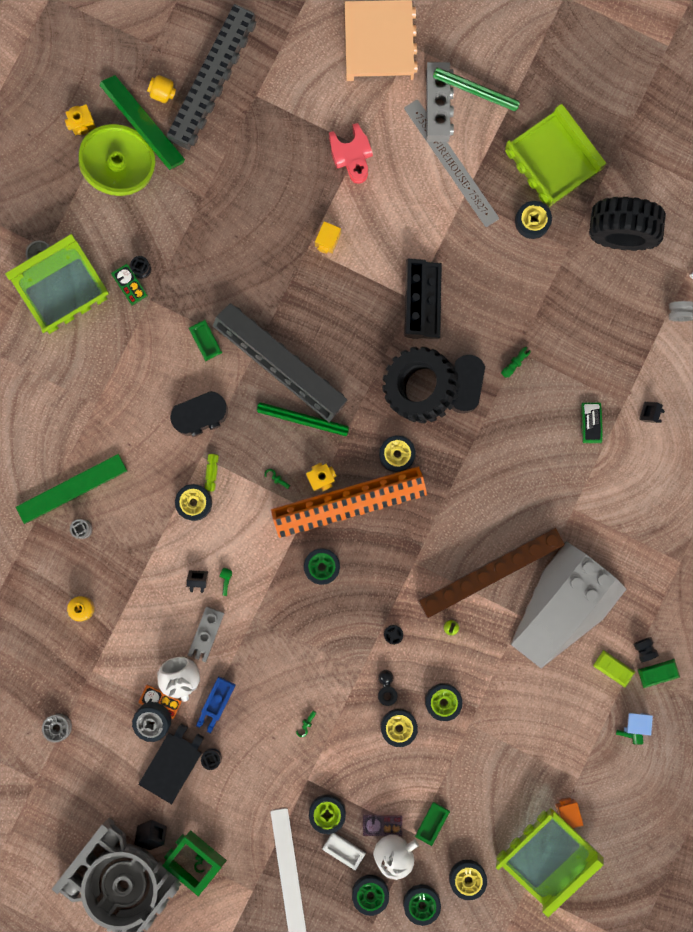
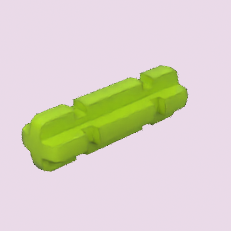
M209 454L207 460L209 464H207L205 478L207 482H205L204 488L211 492L215 491L216 485L214 483L218 467L216 463H218L219 459L217 454Z

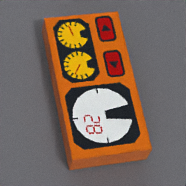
M147 684L138 703L143 705L149 702H157L164 705L169 711L171 718L174 719L182 700L168 697L161 690Z

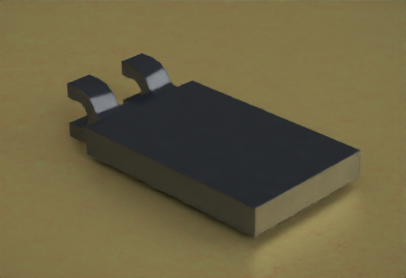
M182 723L174 735L168 733L138 784L171 805L203 753L198 748L205 737L198 733L192 744L182 737L188 727Z

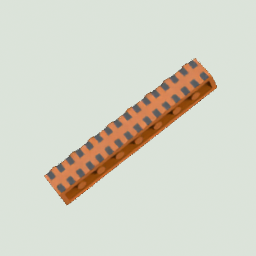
M418 466L273 508L271 513L278 537L282 538L319 526H326L340 520H346L357 515H363L374 510H381L388 506L401 504L405 501L418 499L426 496L427 492L423 475Z

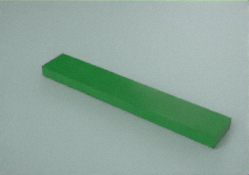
M116 75L100 82L99 86L169 170L184 163L185 159Z
M117 454L15 508L23 523L27 524L128 472L120 455Z

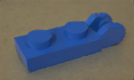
M218 676L201 711L202 714L196 727L200 728L205 721L206 715L213 718L207 728V732L211 734L236 684Z

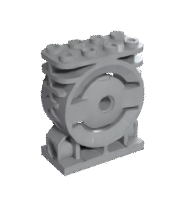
M108 818L57 881L52 890L56 894L60 892L71 902L82 901L85 911L90 918L98 925L107 928L108 932H144L143 929L147 931L157 917L155 913L160 914L169 901L168 897L173 898L177 893L181 883L162 866L163 863L157 862L147 850L136 845L127 844L126 834L114 825L115 822L112 819ZM100 844L106 850L99 857H96L93 850ZM118 858H132V861H118L107 869L101 884L104 897L98 902L97 897L101 893L100 876L105 866ZM81 865H85L88 868L84 877L77 873ZM145 870H147L150 879V888L148 895L143 900V902H141L139 905L133 908L120 909V911L116 915L112 914L117 907L132 906L142 898L147 887V877L145 874ZM120 880L127 881L129 887L122 888L119 883Z

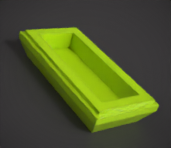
M604 650L593 665L625 688L635 674L634 670Z

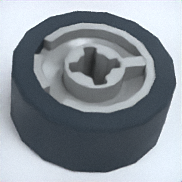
M157 702L143 704L132 719V728L135 734L146 742L161 740L171 726L169 711L164 705Z

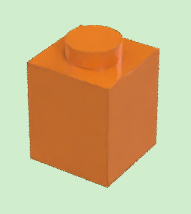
M564 798L559 800L560 803L555 804L558 815L572 828L584 826L578 803L574 799Z

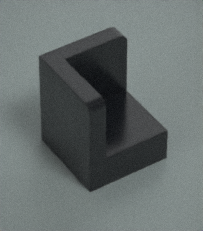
M154 820L138 825L134 844L146 850H153L163 846L167 826Z

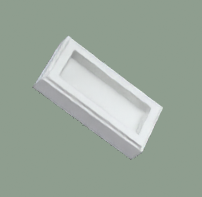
M332 833L329 836L322 850L353 870L357 869L366 852L336 833Z

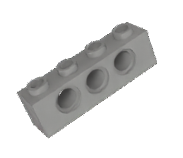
M427 62L426 142H449L450 135L454 133V124H450V117H453L454 107L450 106V99H453L454 90L447 83H444L442 87L437 86L435 83L442 81L433 78V73L437 67L453 73V69H450V62ZM443 100L445 104L438 105L435 101ZM442 118L445 122L438 123L435 119Z

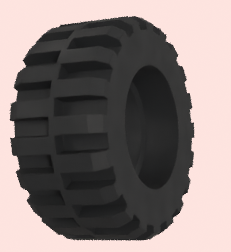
M636 197L605 198L603 201H598L592 207L589 235L595 243L601 244L604 247H610L611 249L625 251L653 249L663 241L666 213L661 205L650 202L647 199L643 200Z
M422 346L420 349L411 347L410 352L407 350L400 352L401 356H395L392 359L394 362L391 366L388 364L386 368L388 371L387 375H383V381L386 385H383L382 388L383 392L386 393V402L400 416L412 422L426 423L427 420L433 422L437 420V416L441 418L445 416L446 413L444 411L447 408L451 410L454 406L451 404L452 401H457L458 394H456V390H460V384L457 382L459 379L458 373L454 370L453 364L438 351L430 350L428 347ZM431 369L436 374L437 379L433 393L423 401H411L406 394V385L409 378L418 370Z

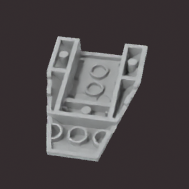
M567 541L543 570L531 601L525 610L524 617L520 621L511 642L514 648L540 668H543L601 622L626 591V588L616 577Z

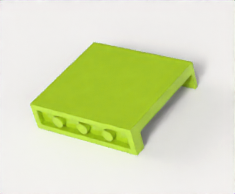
M563 104L556 107L552 114L512 142L509 140L505 146L507 156L516 162L518 171L521 174H525L530 187L536 189L539 193V199L542 203L547 204L548 207L603 170L607 164Z

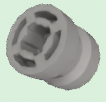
M78 519L70 525V533L75 538L86 539L92 534V525L86 520Z

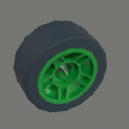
M324 548L315 549L305 558L304 572L313 583L319 585L329 584L339 575L340 562L336 554L331 550ZM320 563L326 565L324 570H319L318 566Z
M366 875L355 882L352 888V900L355 908L360 913L368 916L380 914L386 909L389 903V890L382 878L376 875ZM373 892L374 898H367V893Z
M416 885L410 888L404 896L403 906L405 915L412 923L425 926L437 920L441 911L439 895L433 888L428 885ZM420 902H425L423 909L418 905Z

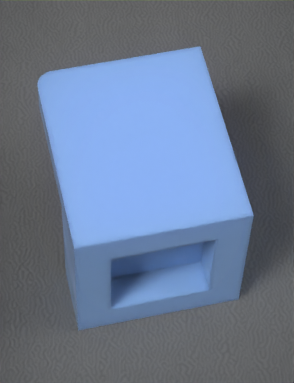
M629 713L628 725L624 727V731L651 736L653 716L645 713Z

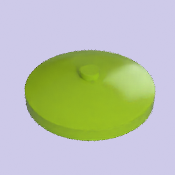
M109 124L97 127L85 136L80 145L78 163L84 178L94 188L109 195L125 196L140 191L149 183L155 168V155L151 147L136 130L123 125Z

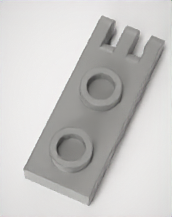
M209 607L205 608L188 656L192 657L194 650H196L195 659L199 660L201 653H204L202 661L206 663L225 613Z

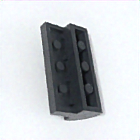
M406 259L404 336L407 338H440L442 263L426 262V260Z

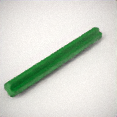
M439 67L433 73V78L512 111H516L519 107L520 102Z
M259 402L257 406V412L342 436L348 435L349 427L331 421L329 423L324 419Z

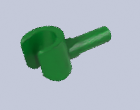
M223 568L219 577L225 579L222 596H227L232 571Z
M616 731V735L632 738L633 744H643V736L641 734Z

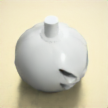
M175 657L167 660L157 672L158 687L161 692L168 697H181L184 702L189 700L188 695L196 690L200 682L198 667L193 660L185 657Z
M390 834L381 838L376 844L373 853L374 859L381 872L387 878L398 880L406 877L412 871L414 866L412 850L419 847L415 839L407 844L398 835ZM383 860L385 861V866L387 867V869H385L384 865H382Z

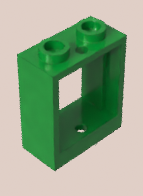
M190 830L186 836L182 834L175 842L178 846L175 850L171 848L164 856L166 861L162 866L199 897L227 860ZM185 844L212 865L200 882L174 861V858Z

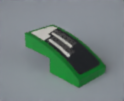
M582 403V442L602 443L601 403Z

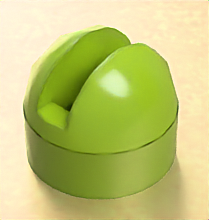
M454 620L446 621L443 626L444 632L451 636L457 634L459 624ZM454 623L455 626L453 628L452 633H450L449 629L451 627V624Z

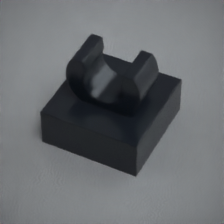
M644 402L639 420L661 423L662 420L659 419L660 414L665 412L662 409L663 405L658 402Z
M189 570L186 587H190V592H193L194 587L200 588L201 593L204 592L208 581V571Z

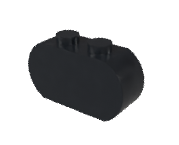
M463 355L453 365L459 377L457 382L460 384V390H456V394H458L457 401L453 400L451 403L454 405L452 410L457 413H469L479 405L485 364L475 355Z
M210 391L175 405L171 411V423L182 435L196 437L203 433L202 430L207 428L213 430L220 427V423L224 422L227 418L228 406L220 394Z

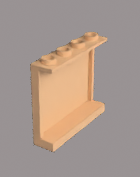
M412 0L345 1L346 81H354V76L410 75V80H413L414 73H417L418 65L417 61H414V55H417V43H413V37H416V25H413V19H416V7H412Z

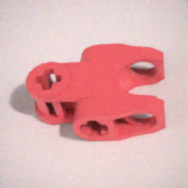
M355 123L352 124L355 137L352 142H340L334 131L329 132V140L336 168L346 166L350 179L354 183L360 184L365 182L368 177V165L365 159L373 157L367 136L363 133L359 124Z

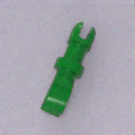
M523 347L519 354L511 359V363L501 371L505 378H509L516 368L522 365L521 362L529 356L531 350L525 353L528 347Z

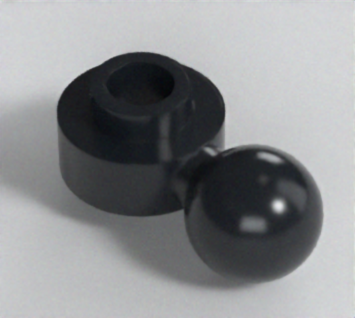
M383 670L378 675V680L383 685V688L378 692V700L384 706L393 705L398 697L396 690L390 685L393 682L394 676L389 670ZM386 692L391 694V698L389 700L384 699V694Z

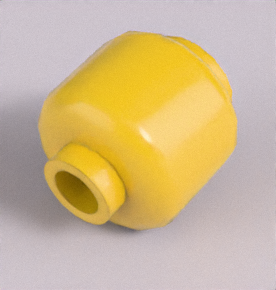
M157 75L155 78H151L147 92H150V98L161 103H167L169 99L173 100L176 89L173 88L174 82L171 79Z
M77 596L69 601L67 612L71 619L85 621L92 617L95 607L90 598Z

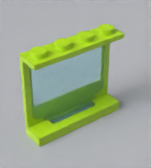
M73 234L5 273L40 325L42 333L48 332L51 334L59 329L58 324L64 321L66 325L75 319L73 315L78 312L84 314L91 310L90 305L97 302L99 305L108 299L106 296L109 292Z
M552 808L547 812L545 810L542 811L537 817V821L533 825L529 824L524 829V834L520 838H514L509 845L510 847L506 851L502 850L497 855L495 867L497 870L503 867L543 905L542 912L547 917L555 912L604 865V857Z

